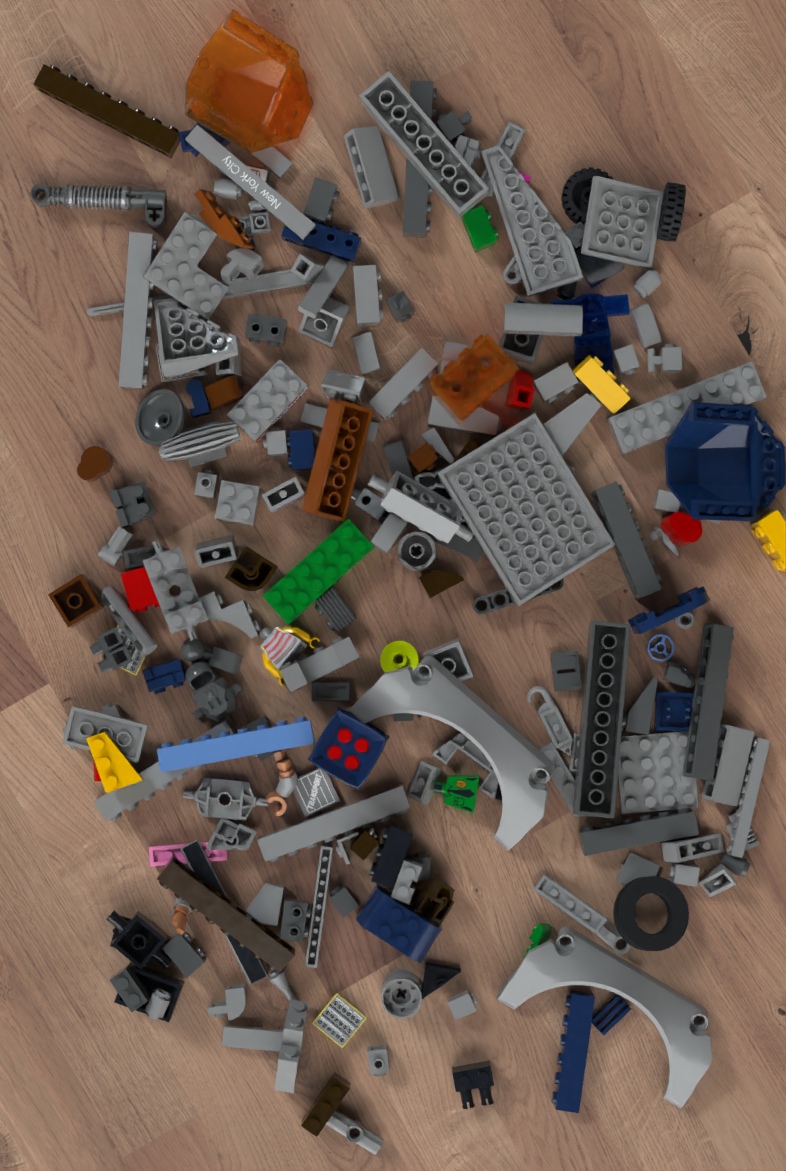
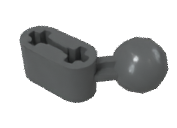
M190 638L185 640L181 646V654L189 662H196L202 658L208 660L210 666L234 674L239 672L243 655L213 646V650L205 648L203 642L195 638L190 641Z

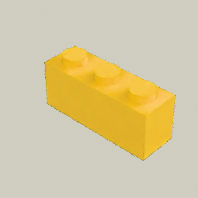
M588 355L573 370V373L615 414L631 399L628 396L630 391L622 383L618 385L614 381L616 377L610 370L605 372L601 368L604 364L596 356L592 358Z

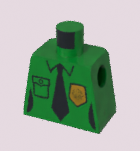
M447 775L446 783L435 782L433 793L444 795L443 803L474 813L479 776Z

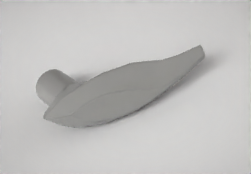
M654 527V532L650 534L651 539L656 540L659 538L675 556H678L676 546L669 540L668 536L663 533L662 529Z

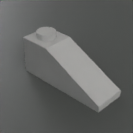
M721 833L680 838L661 843L664 862L679 863L724 852Z

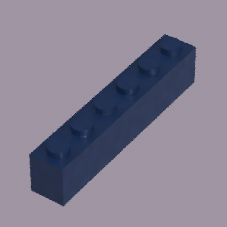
M570 990V995H566L565 1007H568L567 1015H563L562 1026H565V1031L560 1036L562 1052L558 1053L557 1065L560 1066L559 1072H555L554 1084H557L556 1091L552 1093L551 1101L554 1103L556 1110L579 1113L595 1002L593 993Z

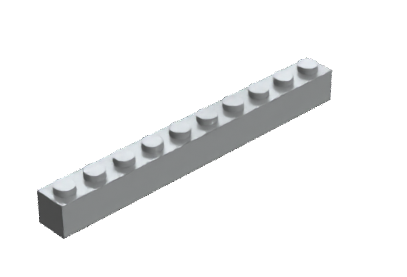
M755 738L752 742L753 749L749 755L750 762L747 764V775L744 776L745 783L741 789L742 796L738 801L739 808L735 815L736 821L733 823L734 830L730 835L731 842L727 848L728 855L743 858L770 740Z
M321 845L305 962L306 967L317 968L333 846Z

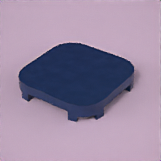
M704 586L700 588L694 587L687 592L677 595L680 603L657 614H654L653 611L648 613L641 612L635 617L628 619L633 633L642 634L709 602L710 598Z

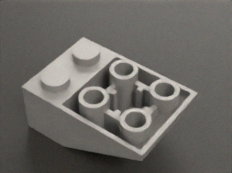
M328 369L321 388L323 394L328 399L337 400V398H342L346 402L356 404V402H361L366 380L364 377Z

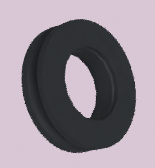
M658 876L636 878L628 882L620 890L614 903L613 916L619 934L629 945L643 951H662L674 946L684 935L689 921V909L684 894L673 882ZM649 893L659 896L664 901L668 912L665 926L655 934L646 933L639 928L634 914L638 900Z

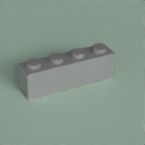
M421 348L368 402V405L384 421L387 418L391 420L398 413L396 409L401 404L403 406L406 405L411 399L410 395L414 391L418 392L425 385L423 381L427 377L431 379L438 372L436 369L438 363Z

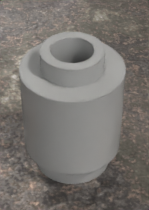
M229 179L215 180L214 195L219 198L237 200L238 196L241 197L242 188Z
M648 270L635 282L633 289L641 298H644L662 284L660 281L662 278L655 270Z
M156 989L145 1008L147 1016L154 1020L163 1018L171 1001L169 999L171 994L162 989Z

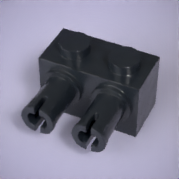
M490 1061L452 1067L455 1090L460 1092L463 1109H468L467 1102H469L470 1108L475 1106L471 1090L476 1088L480 1092L481 1105H487L486 1099H488L489 1105L494 1103L491 1093V1086L494 1085Z

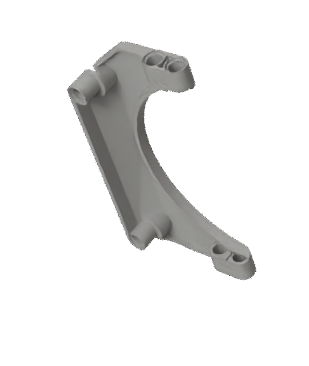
M431 656L424 657L414 670L411 666L385 672L349 710L364 724L375 718L396 713L428 716L452 726L468 737L486 756L497 776L502 794V817L493 838L507 851L515 846L545 815L549 788L544 785L554 772L555 766L553 762L435 658Z
M570 927L561 928L555 942L550 939L530 949L518 968L512 971L499 991L496 1000L514 1010L538 993L569 985L598 987L628 999L653 1021L664 1040L670 1069L667 1087L662 1098L679 1109L682 1108L712 1063L710 1033L704 1031L708 1026L707 1009ZM567 936L570 938V940L565 941L562 939V937ZM697 1016H702V1017H704V1018L701 1019V1020H698V1019H696L695 1017H697Z

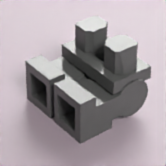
M145 481L122 489L109 491L114 507L119 509L116 510L122 528L150 519L156 515Z
M116 627L98 635V641L89 647L93 656L104 652L107 658L97 663L101 672L111 669L114 671L133 662L126 646H123L124 642Z

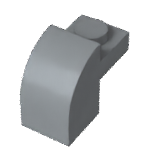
M247 248L232 250L226 255L229 264L224 265L220 274L223 283L228 286L240 273L253 280L264 267L263 259L260 255Z
M246 984L226 986V1002L210 1003L207 1007L208 1015L222 1017L225 1016V1013H228L229 1021L240 1016L247 1003Z

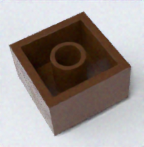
M83 574L48 594L66 625L71 628L105 608L87 577Z

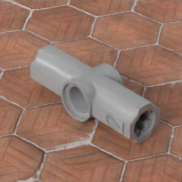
M338 1110L334 1111L326 1123L327 1126L347 1137L349 1142L360 1145L374 1155L379 1151L384 1141L383 1138L365 1128L362 1123L352 1120ZM353 1128H357L360 1131V1133L358 1135H352L350 1133V1130Z

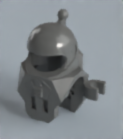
M191 662V666L186 672V680L194 694L191 697L192 700L201 707L192 712L194 717L200 719L206 714L207 717L219 722L235 712L236 698L234 696L243 691L241 686L237 683L229 689L224 677L220 678L206 662Z

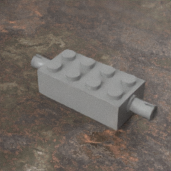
M396 471L389 483L375 476V474L369 480L368 486L382 492L381 506L386 511L397 514L402 520L413 523L420 530L434 535L436 539L449 543L453 535L456 534L469 542L474 534L471 529L460 524L462 515L455 503L401 472Z

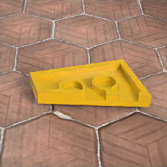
M106 731L86 738L106 793L143 780L142 776L138 774Z

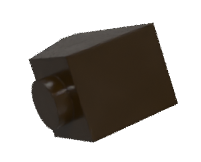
M431 568L421 572L422 577L419 578L429 598L464 580L462 576L439 569L432 571Z

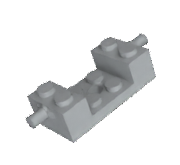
M157 540V544L152 542L156 554L151 558L143 560V564L171 634H174L181 630H187L190 641L194 640V638L197 639L198 636L194 627L199 623L207 621L208 618L193 585L180 547L172 550H163L160 540ZM172 586H178L181 589L179 596L173 597L170 595L169 590Z

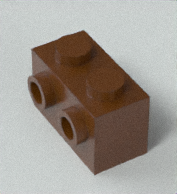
M425 443L408 456L407 460L419 475L424 471L430 472L436 467L438 452L432 444L428 446Z

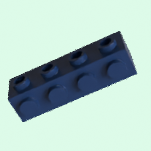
M312 219L311 221L316 226L302 240L284 225L281 235L283 241L355 263L361 245V237H358L359 234L348 231V233L342 232L339 227L333 225L326 227L322 225V222Z

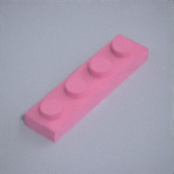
M200 842L210 862L228 860L227 850L206 849L208 842ZM189 843L150 846V866L166 865L173 856L183 864H187L180 848Z

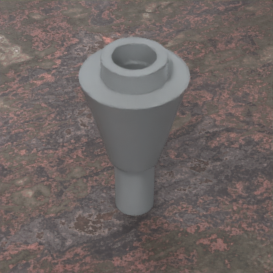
M283 969L281 973L277 970H271L268 980L285 994L289 1002L290 999L294 1000L296 997L290 989L285 970Z

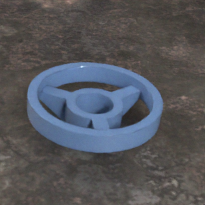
M655 635L647 644L648 654L656 661L668 660L674 653V643L666 635ZM662 636L661 641L656 643L654 648H649L654 638ZM665 638H667L672 645V651L670 655L666 652V645L664 644ZM659 644H662L664 647L661 652L657 650ZM650 651L663 653L667 658L657 659L652 656Z

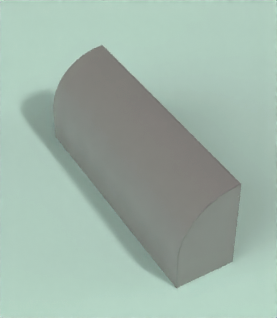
M379 127L353 128L344 135L364 208L378 207L398 200L399 197Z
M504 303L503 334L581 336L582 305Z
M720 724L721 733L718 739L715 774L713 775V781L705 780L701 798L737 806L755 732Z

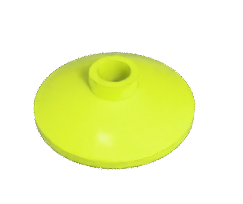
M405 641L389 643L383 649L380 656V664L384 672L411 666L414 670L419 661L415 648ZM397 656H401L403 658L402 663L399 664L396 662Z

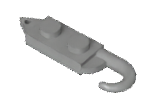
M542 686L531 688L527 694L529 703H532V695L535 692L541 693L545 700L538 713L555 748L571 756V743L573 739L549 691Z

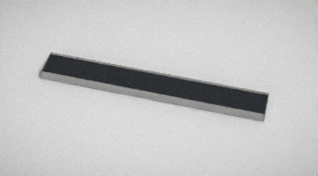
M197 839L181 847L180 850L190 869L227 896L199 840ZM225 935L249 984L251 985L267 977L268 974L260 959L254 957L251 954V950L247 947L243 948L238 945L234 937Z

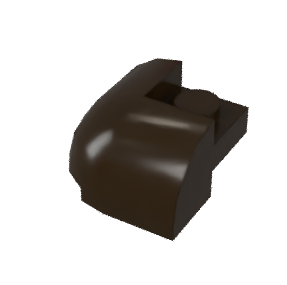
M246 546L224 578L246 591H257L269 582L278 566Z
M426 879L416 887L421 893L415 898L411 909L426 916L431 921L442 924L454 904L452 897L455 890L436 879Z

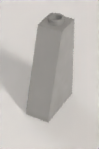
M434 386L428 426L495 437L496 433H500L502 422L499 421L498 415L438 386Z
M586 393L543 424L561 456H563L601 407L600 400L591 393L589 395Z

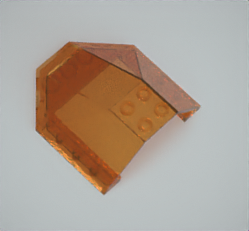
M231 10L200 50L185 84V115L249 153L299 138L314 103L312 97L309 96L306 86L308 83L304 70L300 66L298 51L240 13Z

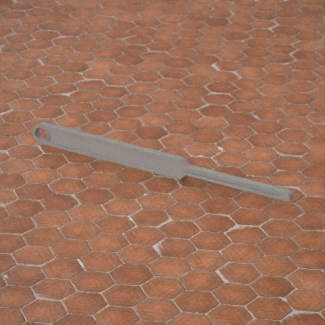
M291 269L260 274L253 280L249 277L237 278L230 286L223 283V281H219L229 288L222 299L314 284L305 281L293 273ZM170 295L154 297L153 306L155 300H162L173 297H171ZM124 303L89 308L87 314L92 317L124 311Z

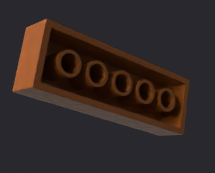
M330 399L301 511L345 522L373 410L343 400Z

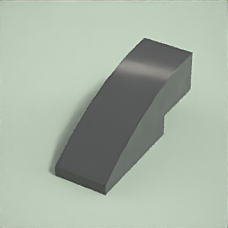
M429 532L427 534L435 543L477 562L483 553L479 542L473 537L467 542V540L454 534L449 543L436 539Z

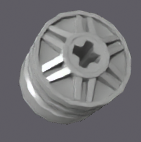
M395 970L389 973L383 980L381 1002L384 1010L390 1016L398 1019L408 1018L414 1015L420 1008L422 1002L421 984L418 977L410 971ZM398 989H401V990H404V989H405V993H404V994H403L402 992H399V993H398Z

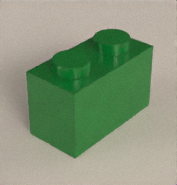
M483 205L469 210L461 217L475 253L497 244L498 232L495 227L492 228L490 220H492L488 209H484Z

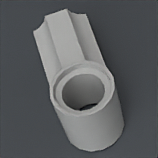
M119 526L110 541L103 546L98 557L115 567L121 560L123 550L133 535Z
M606 922L597 936L610 945L617 953H627L630 945L625 941V945L622 948L616 947V942L623 938L617 929Z

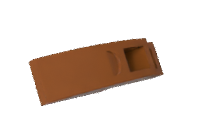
M199 189L195 196L204 208L199 213L204 222L226 241L243 248H254L251 243V237L241 228L240 220L235 216L226 215L224 209L218 206L215 201L216 197L211 191Z

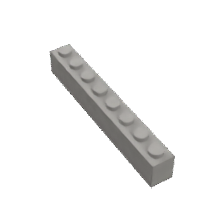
M129 232L119 373L120 388L144 390V385L148 383V374H145V366H149V355H146L147 347H150L151 342L148 328L152 326V316H149V309H153V297H150L151 289L154 290L155 285L144 279L143 276L154 260L153 252L157 251L158 244L157 239H154V235L148 233Z
M225 720L201 736L211 735V738L219 737L218 733L230 731V735L236 733L229 721ZM199 737L194 739L192 742L199 741ZM158 761L139 773L143 778L142 781L111 791L95 800L94 803L105 821L111 818L113 822L122 816L121 812L126 808L128 811H131L139 806L137 803L139 800L144 798L147 801L155 796L154 791L157 789L165 790L171 786L170 781L176 778L179 781L188 775L186 771L191 768L195 771L203 765L161 772Z
M401 784L259 837L257 841L265 862L270 860L273 863L281 860V856L287 853L289 856L299 853V849L303 847L307 849L316 847L319 841L324 840L325 843L336 839L335 835L342 833L345 836L353 833L354 828L360 827L364 829L371 826L373 821H386L390 819L389 815L394 813L397 816L407 813L410 804Z

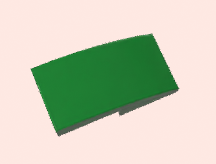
M540 923L533 928L529 939L534 944L527 948L526 954L530 949L549 940L551 933L550 924Z

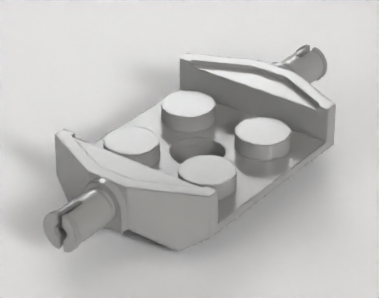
M205 777L197 791L183 790V794L186 795L182 796L183 799H194L200 815L205 817L246 820L252 808L256 807V805L268 807L267 799L255 797L250 781ZM222 794H227L230 797L229 804L224 805L220 802Z

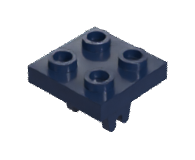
M656 692L654 730L689 731L694 693Z

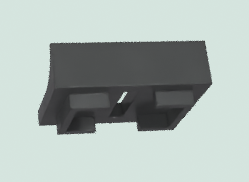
M578 651L550 653L554 692L582 689ZM575 668V672L561 674L557 672V670Z

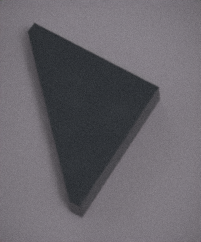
M426 962L421 989L422 999L447 983L458 973H461V968Z

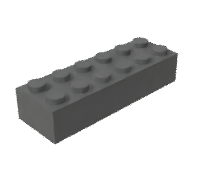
M616 481L593 491L591 495L605 529L615 543L613 548L634 598H642L661 590L662 580L659 574H655L653 567H655L654 561L646 553L647 544L644 538H640L638 534L640 528L637 521H633L631 517L633 512L629 502L626 503L623 498L625 492L622 485H618Z

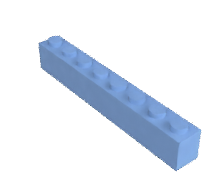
M306 717L296 718L294 723L289 724L285 720L276 722V726L268 727V724L256 726L257 730L249 731V728L238 729V733L231 735L230 731L218 733L219 737L211 738V735L199 737L200 740L194 742L190 738L180 740L181 744L173 745V742L161 744L162 748L157 749L160 771L166 772L314 744L315 738L311 719L307 720Z

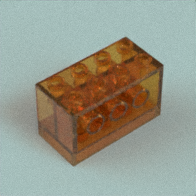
M489 334L485 336L480 335L474 340L472 348H465L459 354L456 362L450 361L444 367L441 375L437 373L429 380L428 391L458 425L510 381L519 370L517 365ZM482 362H487L488 366H483ZM467 374H472L474 378L468 379ZM453 387H458L459 392H454L452 390Z

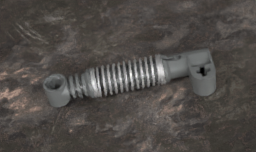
M36 184L30 192L31 198L39 207H47L52 204L56 206L58 204V206L63 205L68 209H76L78 203V209H81V207L89 209L91 207L93 210L95 207L97 210L99 207L102 210V207H104V210H106L108 207L110 210L112 207L113 210L121 208L122 211H127L132 208H145V219L152 229H161L166 224V190L132 189L130 186H123L122 188L116 185L115 187L111 185L110 188L108 185L106 187L104 185L101 187L100 185L97 187L95 185L93 187L91 185H84L83 187L82 184L80 186L78 184L76 186L74 184H67L62 188L56 186L52 188L51 186ZM40 192H46V196L43 199H37ZM149 209H162L157 210V215L159 218L156 219V222H154L152 219L155 218L153 210Z

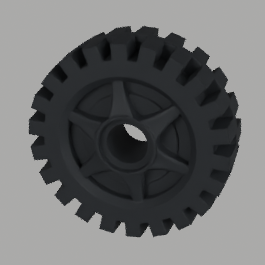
M589 167L588 169L583 168L580 171H576L569 177L564 185L561 201L565 214L569 216L571 221L574 220L576 224L581 221L583 225L586 223L589 201L585 195L591 192L593 176L614 180L612 176H608L606 171L602 172L599 168L593 169V167Z
M667 182L665 186L657 231V239L675 242L678 237L686 197V186L683 184Z

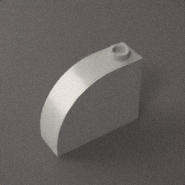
M391 512L371 540V544L388 555L409 522L402 520L400 516Z

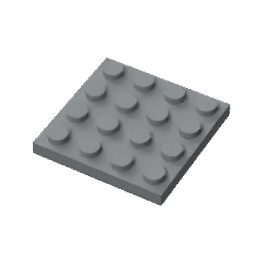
M593 176L581 254L643 268H652L664 192L600 176Z
M689 731L621 736L618 767L621 814L698 807L696 778L683 776Z

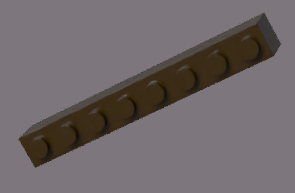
M43 64L33 84L38 91L172 159L180 143L178 129L170 125L168 127L162 125V122L155 117L151 119L146 117L143 111L137 108L134 110L129 108L128 104L118 99V101L111 99L112 96L104 91L99 93L89 83L84 82L82 84L77 81L78 79L71 74L66 76L60 73L61 70L53 65L49 67Z
M173 856L159 873L157 880H159V884L162 887L172 890L179 900L188 902L192 910L205 915V919L209 923H215L225 935L234 937L237 944L251 950V954L254 957L263 959L271 970H277L281 973L294 957V947L281 940L273 931Z

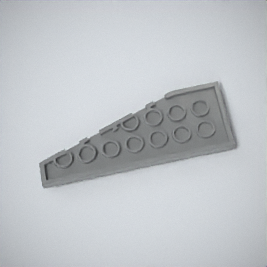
M500 145L481 151L527 296L530 297L582 280L583 275L571 240L550 215L548 209L533 189L530 188Z

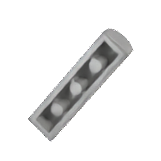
M114 586L104 588L100 597L101 602L141 656L149 655L156 649L157 644Z

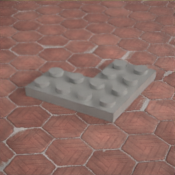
M184 212L143 278L186 307L197 312L204 319L209 320L229 289L197 267L217 233Z

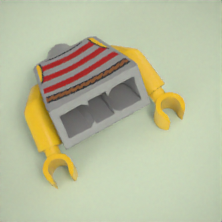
M285 626L282 629L276 627L273 631L264 628L259 635L264 640L260 647L263 651L264 666L274 677L279 678L281 686H285L281 681V678H283L280 673L282 670L281 666L290 661L293 664L307 647L306 642L313 649L317 648L311 645L312 640L315 639L320 642L318 638H311L310 634L298 627Z

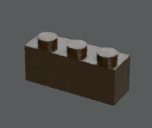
M334 1072L302 1119L301 1126L317 1137L349 1091L351 1083Z

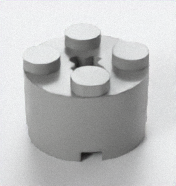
M411 532L400 540L397 555L404 567L413 571H420L431 565L436 555V547L432 538L426 533ZM419 546L422 554L413 556L412 548Z

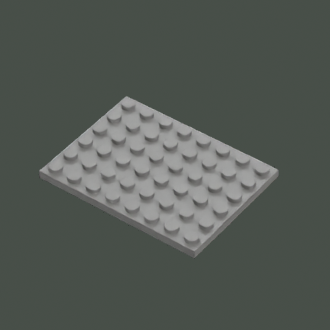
M535 413L437 473L517 606L525 603L615 545Z

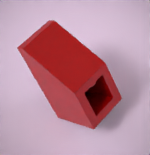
M513 369L505 406L520 411L530 409L534 394L532 374Z

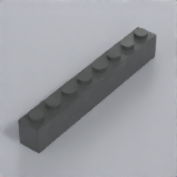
M410 81V96L430 120L435 119L436 107H432V100H436L437 88H433V82ZM406 159L403 237L425 238L426 232H430V221H426L427 213L431 214V202H427L428 194L432 195V187L408 159Z
M704 624L683 770V776L713 781L734 627L718 624Z

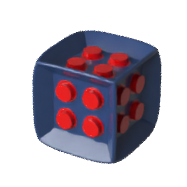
M337 707V712L327 724L308 760L342 782L360 789L382 753L389 735H386L369 722L364 724L351 712Z

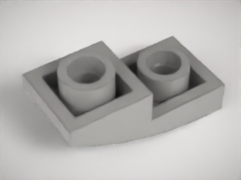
M268 212L237 217L241 222V228L249 236L271 232Z
M644 304L631 309L633 325L638 330L641 346L646 348L662 342L649 305Z

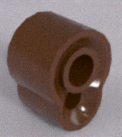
M236 375L224 378L204 389L212 410L227 407L244 397Z
M99 446L87 448L83 452L81 462L77 467L78 476L87 482L97 481L101 476L110 472L113 466L112 456L108 451Z

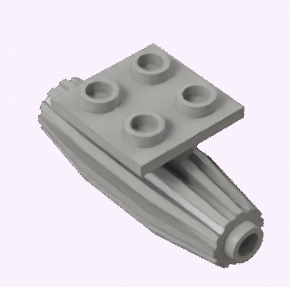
M217 420L181 430V434L162 442L161 447L158 449L161 459L165 458L166 462L188 459L192 468L226 458L225 447L240 441L241 438L236 421L217 423Z

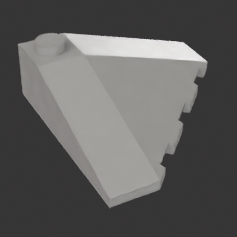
M174 298L154 301L160 361L165 377L185 374L238 355L235 335L231 333L226 335L221 332L220 326L210 320L207 322L199 318L200 315L189 307L186 310L178 305L179 302Z

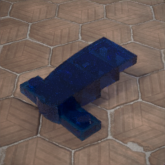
M589 293L576 297V299L551 301V304L582 305L581 336H573L574 367L576 368L588 355L592 358L596 356L604 364L601 368L605 372L610 370L614 374L613 352L610 340L611 333L607 317L630 314L628 294L603 296ZM575 375V377L577 378L578 382H582V381Z

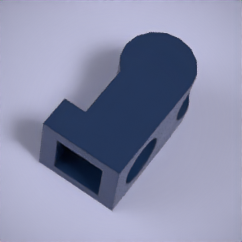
M191 380L186 386V390L192 397L194 408L189 409L193 419L212 414L207 395L204 391L205 388L198 380Z

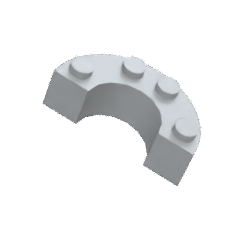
M341 636L333 640L334 644L324 649L322 646L313 651L314 655L308 658L305 654L297 658V663L292 664L290 661L282 665L280 673L289 691L292 692L359 658L350 637L344 639Z

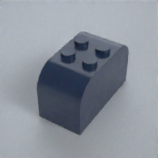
M376 884L356 915V921L366 930L417 962H422L442 931V924L431 921L426 916L411 909V904L391 898V891L380 884Z

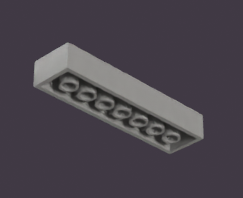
M390 71L359 95L360 104L458 219L488 195L489 188Z
M749 362L612 416L606 421L621 456L671 436L691 402L748 406L766 398V394L753 362Z

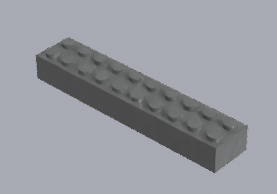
M593 620L589 622L573 814L605 818H614L630 624Z

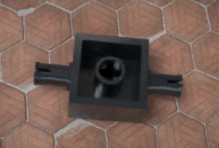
M115 910L108 916L106 920L119 929V934L112 941L111 945L138 968L142 969L152 958L162 965L164 969L171 964V958L160 949L168 935L138 911L130 921H126ZM137 937H138V938L142 937V938H143V942L140 941L139 943H137V942H136Z

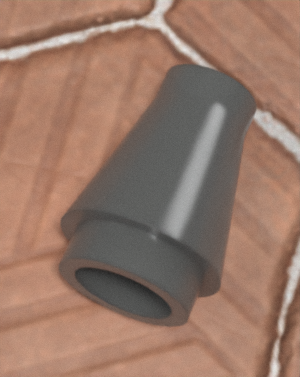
M726 853L721 860V864L738 877H745L751 863L747 862V859L731 856Z

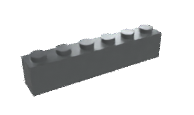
M689 807L677 809L678 812L671 814L670 811L659 812V816L651 817L650 814L639 816V820L632 821V818L622 819L621 823L618 824L605 822L602 823V827L594 828V825L584 826L583 830L579 831L583 854L587 856L699 835L695 811L689 810Z

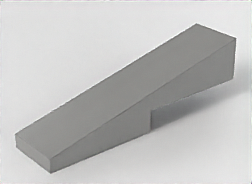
M435 428L422 434L421 438L429 446L432 444L437 450L438 455L450 466L454 458Z
M223 1026L222 1046L280 1051L284 1030L262 1029V1027Z

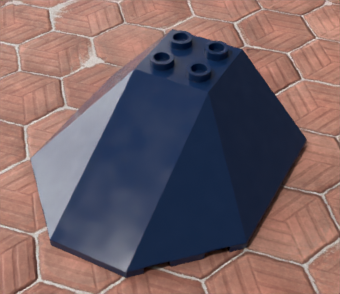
M691 402L665 445L666 485L694 520L756 522L761 517L762 511L768 508L776 498V493L786 485L785 446L774 437V431L766 421H762L758 415V410L754 406Z

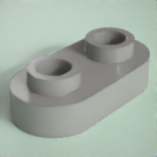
M515 256L503 271V280L508 285H516L522 279ZM514 273L516 277L510 279L508 275Z

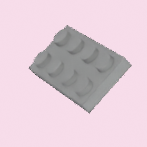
M73 705L62 744L90 750L86 738L106 731L126 759L138 763L148 724Z

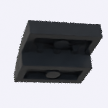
M581 249L575 252L582 275L591 289L624 269L621 262L581 254Z

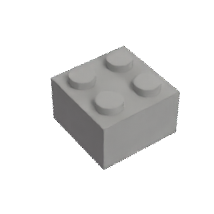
M221 480L215 519L255 526L261 488Z
M460 638L427 650L423 654V657L431 656L435 658L461 682L474 677V671Z

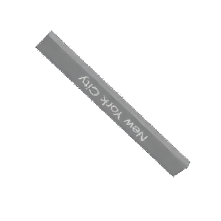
M196 125L186 137V142L302 240L316 226L199 125Z

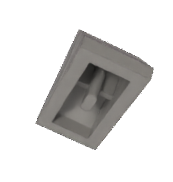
M719 864L698 882L709 897L738 883L722 864Z

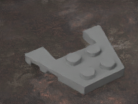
M460 732L432 753L434 757L445 765L457 749L472 758L489 771L479 789L492 799L494 798L499 783L497 776L486 756L463 733Z

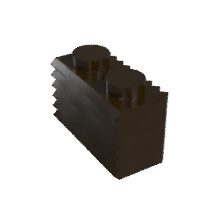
M372 827L369 829L364 828L359 833V836H356V839L351 841V850L364 861L379 844V833Z

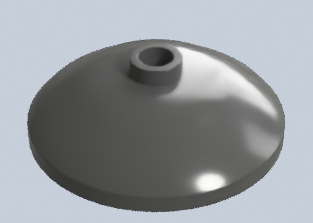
M166 389L156 390L145 397L137 410L135 419L136 431L145 443L152 446H161L162 442L178 435L185 417L181 398L176 393Z

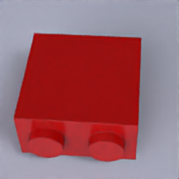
M145 567L121 573L131 611L136 610L137 613L148 611L147 607L155 605V608L160 607Z

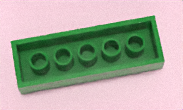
M347 519L268 590L263 597L283 620L290 625L374 549V546Z

